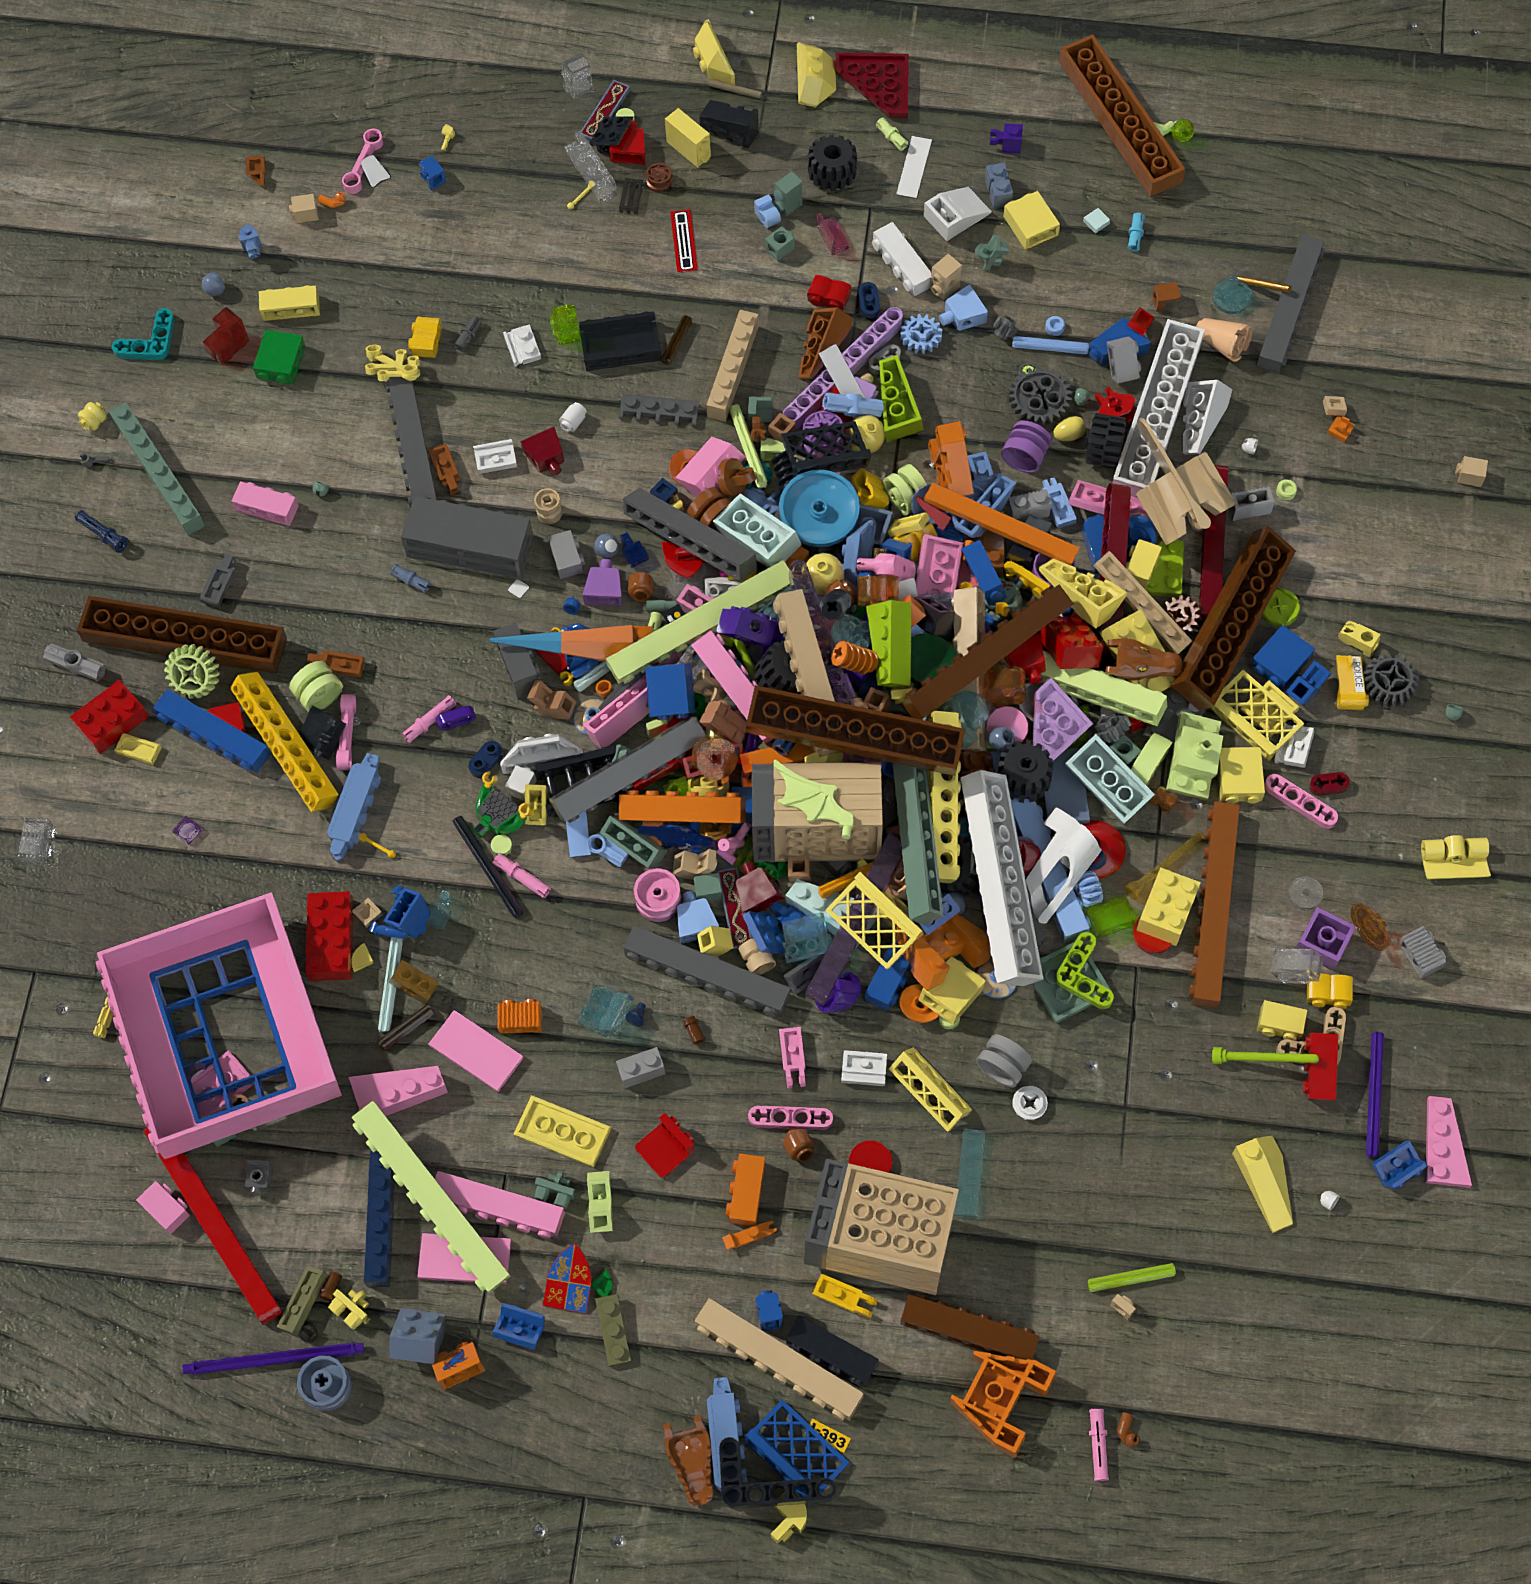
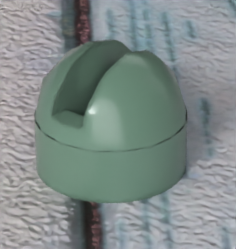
M1081 388L1077 389L1074 394V400L1078 405L1087 404L1091 397L1090 392Z
M315 481L313 493L317 495L320 492L319 497H323L327 494L330 486Z
M1448 704L1446 708L1447 718L1452 721L1459 719L1464 708Z

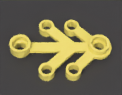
M369 345L366 347V356L369 360H379L384 364H366L365 371L368 375L377 373L379 381H387L390 377H402L408 381H413L420 376V370L418 369L420 365L419 357L409 356L407 358V351L399 349L395 352L396 360L394 361L382 354L381 346ZM407 359L408 364L403 365L404 360Z

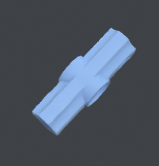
M826 393L822 405L825 411L840 412L849 417L872 415L879 418L884 409L882 400L863 398L860 394L841 395Z

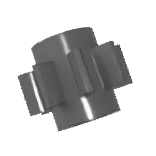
M1006 315L1003 319L998 317L993 324L996 329L994 333L1004 340L1008 336L1013 338L1017 332V327H1015L1017 323Z

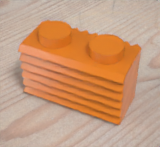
M527 999L524 1003H518L514 1000H505L503 1003H498L499 1034L542 1032L541 1002H537L535 999Z

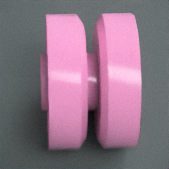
M659 868L650 869L641 874L635 882L634 895L636 907L641 916L649 921L663 922L676 915L677 905L681 904L682 900L679 882L672 873Z

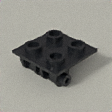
M604 117L593 135L589 146H596L597 151L601 154L606 152L609 146H618L634 117Z
M312 705L299 735L308 749L314 752L313 755L317 757L322 756L330 760L346 723Z

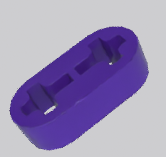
M463 706L440 714L436 721L440 730H449L475 720L476 714L472 706Z

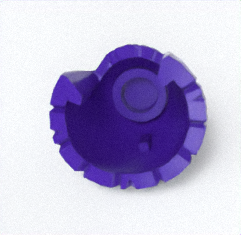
M824 966L820 970L821 974H818L817 981H815L816 985L814 986V995H816L814 999L817 1008L824 1013H835L854 1005L861 993L859 978L852 972L843 974L834 968Z

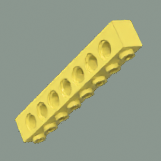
M933 711L928 715V721L961 728L959 713ZM960 761L958 762L956 775L947 774L948 781L942 778L941 773L927 770L940 883H952L957 880L960 874V866L957 865V857L960 854V845L957 844L958 835L960 834V824L958 823V815L960 813L958 794L961 789V784L958 781V773L961 769ZM941 792L947 795V802L941 798ZM941 813L947 816V823L941 819ZM941 834L947 837V844L942 842ZM941 855L946 857L947 864L941 862Z

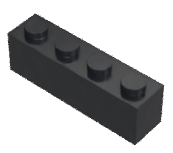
M798 1316L786 1338V1344L789 1345V1348L799 1354L802 1352L809 1356L808 1359L817 1365L824 1364L829 1367L828 1371L836 1376L841 1374L849 1378L848 1382L856 1387L861 1385L867 1386L879 1363L878 1358L801 1316Z

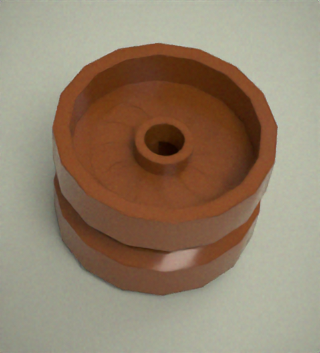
M711 487L695 498L686 514L717 531L713 520L732 501L725 498L718 488Z

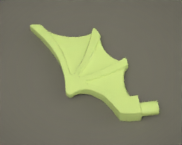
M774 760V768L780 772L786 786L783 799H778L777 802L783 806L799 808L807 815V822H814L819 819L838 822L839 828L843 829L842 838L849 839L854 825L853 814L844 810L835 802L833 796L837 787L808 780L789 770L777 760Z

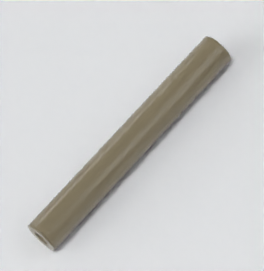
M712 79L708 81L709 87L757 99L762 97V92Z

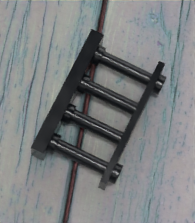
M616 745L536 764L539 780H546L549 796L552 798L557 795L554 782L555 776L564 774L566 775L568 786L574 785L576 783L575 771L584 769L587 776L595 772V766L611 763L616 753ZM619 790L614 793V798L606 802L602 800L597 805L611 801L619 802V795L626 794V791ZM552 804L545 805L548 817H559Z

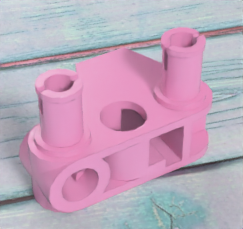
M881 553L874 559L858 558L857 563L864 564H857L858 571H874L876 575L881 576L882 593L885 599L893 600L896 598L895 582L911 578L915 579L916 568L914 562L898 555Z

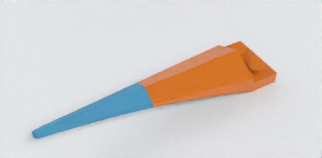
M625 625L491 638L489 641L606 662V658L651 634L652 626Z

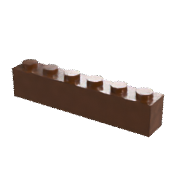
M914 1293V1295H908L900 1325L994 1355L1033 1360L1039 1335H1036L1034 1330L1029 1328L1017 1329L1013 1327L1012 1323L1007 1321L995 1322L992 1321L990 1316L985 1314L976 1316L970 1314V1310L963 1307L954 1309L948 1307V1303L936 1300L932 1302L926 1300L927 1297L922 1294Z

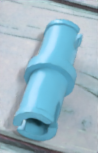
M1142 213L1133 214L1132 226L1128 232L1130 238L1127 249L1132 252L1139 251L1140 240L1144 234L1143 223L1145 215Z

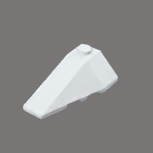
M1219 380L1188 382L1183 400V406L1186 407V415L1183 416V422L1186 423V430L1183 433L1184 455L1201 453L1228 407L1232 389Z

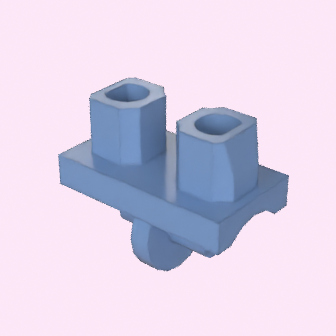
M251 225L243 226L240 229L239 240L244 252L247 251L250 259L260 257L259 248L262 247L258 232Z

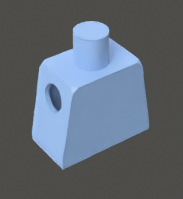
M968 285L945 301V313L939 315V320L943 326L952 322L955 328L960 331L987 323L988 311L971 285Z
M688 891L683 894L684 903L677 905L681 944L698 940L697 934L710 926L719 927L706 898L697 900L694 891Z

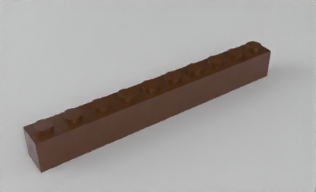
M1059 584L1054 588L1051 585L1041 592L1042 597L1039 599L1034 597L1026 603L1028 607L1025 610L1022 608L1011 614L1013 619L1009 622L1005 619L997 625V631L993 633L990 630L981 638L984 641L980 644L977 641L966 648L968 653L964 656L962 653L958 654L951 660L953 662L952 665L948 667L945 664L936 671L938 675L935 678L929 676L921 682L923 687L919 690L915 687L905 694L907 699L901 703L912 718L924 719L1070 608L1074 603Z

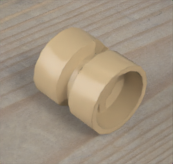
M550 488L538 491L534 498L538 519L544 524L556 523L562 517L559 494Z
M754 938L744 942L739 947L743 960L748 961L746 966L749 972L762 975L775 967L776 962L772 954L760 952Z

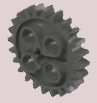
M1036 367V371L1033 372L1029 368L1028 374L1022 371L1021 377L1016 376L1015 382L1012 381L1011 388L1009 389L1010 408H1015V415L1020 413V420L1026 417L1027 421L1032 420L1035 424L1041 422L1042 426H1044L1045 421H1048L1052 425L1053 419L1058 422L1060 416L1065 417L1066 411H1069L1072 402V391H1069L1070 384H1066V378L1060 379L1061 373L1054 375V369L1047 372L1046 367H1044L1043 371Z

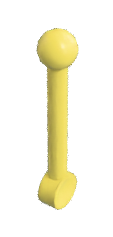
M589 182L588 187L573 202L568 203V209H574L575 204L590 190L595 188V183Z

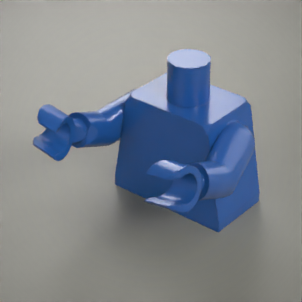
M397 885L390 893L396 894L394 898L397 900L384 919V922L389 926H379L373 921L369 928V931L377 936L383 935L398 939H406L408 936L417 938L418 935L425 933V924L431 912L420 893Z

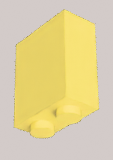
M679 108L665 118L667 143L697 168L701 164L706 163L711 157L710 134Z
M1038 191L1028 193L1024 197L1010 201L1005 205L1003 217L1025 250L1058 236L1060 223Z
M1261 747L1221 748L1218 765L1220 802L1234 804L1238 801H1247L1248 803L1262 801L1265 788Z
M951 956L946 962L950 969L943 984L929 991L923 988L918 1000L954 1025L982 992L986 980L980 974L967 968L963 962Z

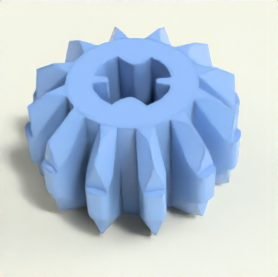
M1091 870L1086 871L1075 885V894H1077V897H1080L1083 906L1092 907L1102 902L1103 890L1096 873Z

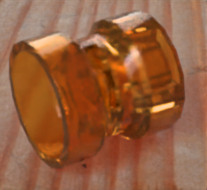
M1160 786L1150 803L1154 806L1160 805L1162 811L1169 814L1179 796L1174 793H1167V789Z

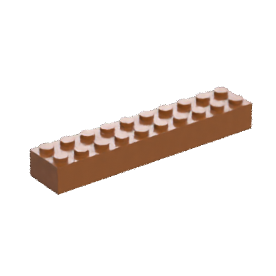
M1092 34L1062 47L1059 57L1060 65L1150 197L1183 183L1184 166L1094 35Z

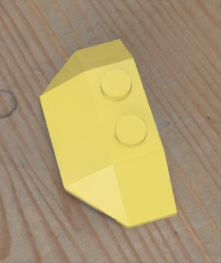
M707 19L695 38L694 56L696 59L699 58L701 71L706 73L708 79L735 85V74L709 19Z
M798 42L799 104L816 108L836 91L835 60L816 46Z

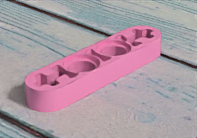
M1271 774L1267 777L1264 784L1267 793L1325 829L1335 826L1338 814L1333 808L1278 774ZM1276 781L1278 785L1274 788L1271 787V783ZM1285 786L1286 788L1283 794H1281V789ZM1293 791L1297 794L1298 798L1290 800L1286 793ZM1308 802L1313 803L1316 809L1314 811H1307L1304 804ZM1319 809H1321L1322 811H1321V813L1319 814V816H1316V814L1318 813ZM1330 815L1331 820L1325 821V817Z
M754 1106L748 1113L749 1123L757 1128L827 1130L833 1124V1114L825 1108ZM756 1112H760L761 1116H767V1112H771L770 1122H767V1118L763 1117L757 1122L752 1116H756ZM778 1112H782L786 1116L785 1121L782 1123H777L773 1119L774 1115ZM799 1113H804L808 1117V1120L803 1124L795 1120L796 1115ZM811 1114H814V1118H821V1115L824 1114L830 1120H826L825 1124H821V1120L814 1119V1124H811Z

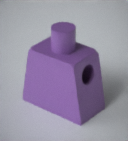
M602 559L600 567L590 568L583 591L584 604L622 606L619 569L612 568V561L610 559Z

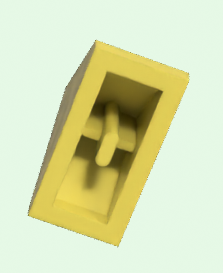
M526 784L525 803H529L526 812L529 809H534V814L526 816L525 824L546 826L547 810L545 805L549 804L547 786Z

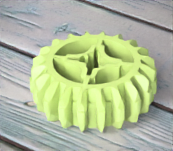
M195 644L189 647L188 645H183L181 648H176L169 655L170 659L166 660L165 664L167 667L164 669L169 674L165 679L171 680L169 686L174 685L176 687L174 693L181 691V697H185L188 694L189 699H193L195 696L198 699L203 695H208L210 691L215 689L214 684L218 683L219 679L217 676L220 675V672L215 669L219 667V664L213 663L215 660L214 656L211 658L208 656L210 650L203 652V646H199L196 649ZM185 658L195 659L196 662H192L189 659L186 660ZM195 667V669L193 670L194 673L191 676H189L191 673L190 670ZM188 681H192L195 684L198 683L199 685H192Z

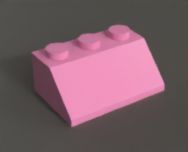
M711 437L676 476L675 480L693 496L697 497L708 488L716 487L719 489L717 477H721V469L718 470V467L722 460L737 458L742 462L746 456L731 443Z

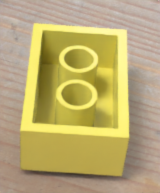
M1160 867L1141 915L1137 931L1177 946L1201 882Z

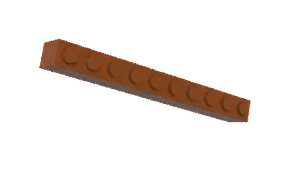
M1214 801L1213 807L1209 808L1207 813V821H1210V828H1206L1205 840H1208V847L1205 846L1203 852L1206 866H1202L1201 871L1204 886L1201 885L1199 890V898H1202V905H1198L1197 910L1200 925L1197 924L1195 929L1198 945L1194 944L1193 949L1196 965L1192 964L1191 977H1194V985L1190 984L1189 997H1192V1005L1218 1008L1221 999L1240 807L1238 804Z

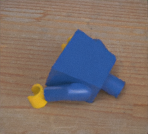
M576 623L573 625L563 627L562 630H560L557 627L552 628L551 632L583 630L590 628L580 623ZM564 654L567 668L571 672L564 671L560 674L561 679L569 677L568 680L563 682V685L570 686L573 683L574 677L577 679L596 667L599 661Z

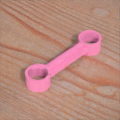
M369 129L364 133L365 145L352 171L342 177L344 190L349 194H356L362 189L361 177L364 170L361 161L371 156L375 150L383 146L382 134L378 129ZM372 137H378V138H379V139H378L377 141H375V142H369V141H368V140H369L370 138H372ZM349 181H358L353 186L346 185Z
M342 694L341 721L345 722L346 726L340 737L339 750H337L336 766L338 771H350L352 766L351 745L353 718L356 713L355 694Z

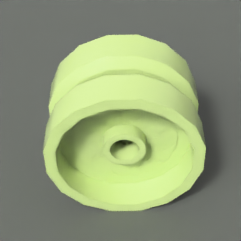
M910 464L900 468L898 474L892 473L883 480V486L889 500L898 512L905 516L913 512L911 502L914 494L921 487L927 485L918 470Z
M315 661L306 665L293 677L289 686L292 694L300 700L301 705L307 712L310 711L312 705L321 710L325 709L338 698L343 688L342 682L336 675L332 674L329 666L323 661Z

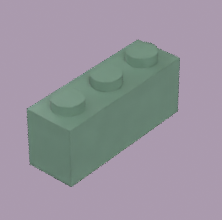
M609 816L600 831L601 835L647 868H658L668 851L663 846H658L656 841L628 821L619 820V816Z

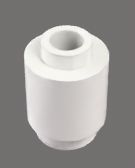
M576 402L570 405L559 419L561 428L567 432H574L585 419L586 409Z

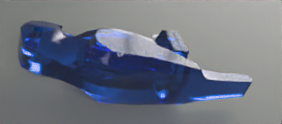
M639 826L637 832L656 837L661 841L664 848H671L673 846L686 851L696 848L706 851L708 849L715 850L716 842L713 838L700 835L696 830L684 826Z

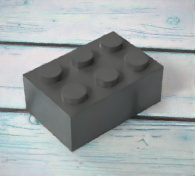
M517 623L493 631L495 638L525 635L523 629L519 630ZM496 643L517 699L527 697L534 680H541L540 671L537 663L534 662L531 648Z

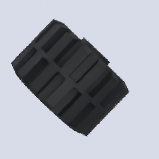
M829 135L827 138L822 136L820 141L815 140L812 146H810L808 154V173L810 180H813V184L815 186L820 185L823 190L830 188L831 191H836V188L842 190L845 188V185L850 186L857 170V152L855 145H852V141L849 139L844 140V137L840 135L839 137Z
M1095 413L1086 441V464L1116 469L1120 460L1125 434V418Z
M782 640L780 643L777 641L766 651L755 667V680L759 681L757 685L801 695V692H798L795 681L797 678L795 672H792L790 668L791 657L785 650V640Z
M1026 740V744H1021V741L1015 742V747L1007 746L1005 752L1001 753L998 763L997 774L1006 775L1010 799L1019 798L1018 802L1024 803V799H1029V803L1034 802L1036 796L1042 798L1045 791L1048 792L1053 774V759L1049 758V751L1047 749L1042 751L1041 744L1037 743L1034 746L1031 745L1032 741Z
M960 836L957 843L960 845V854L957 857V865L961 867L959 877L952 883H940V887L949 892L960 893L964 896L969 895V890L973 893L979 890L977 888L979 879L976 872L975 856L972 851V841ZM942 839V842L947 844V840ZM941 855V862L947 864L946 857Z

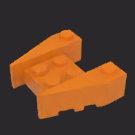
M960 421L937 426L935 429L936 438L929 441L928 447L933 468H936L938 476L936 478L938 484L963 496L973 495L964 440L967 438L965 427L961 426Z
M956 914L931 934L926 935L924 933L919 940L917 939L905 951L903 956L906 961H909L913 976L929 991L943 984L950 969V966L945 961L951 956L955 957L960 954L974 969L990 960L991 946L989 936L982 929ZM896 933L898 944L905 945L910 939L906 933Z
M974 1351L973 1360L982 1365L964 1400L952 1395L951 1404L994 1448L1016 1458L1025 1440L1026 1432L1006 1422L1024 1386L1046 1397L1056 1377V1371L1036 1360H1023L1011 1356L1004 1357Z

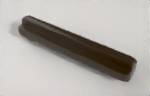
M682 316L661 357L662 363L667 365L672 363L692 323L690 316Z
M428 1004L424 1005L378 1040L379 1046L383 1050H387L434 1015L431 1006Z

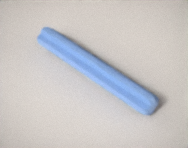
M1014 336L1012 346L1015 348L1088 354L1089 344L1082 342Z

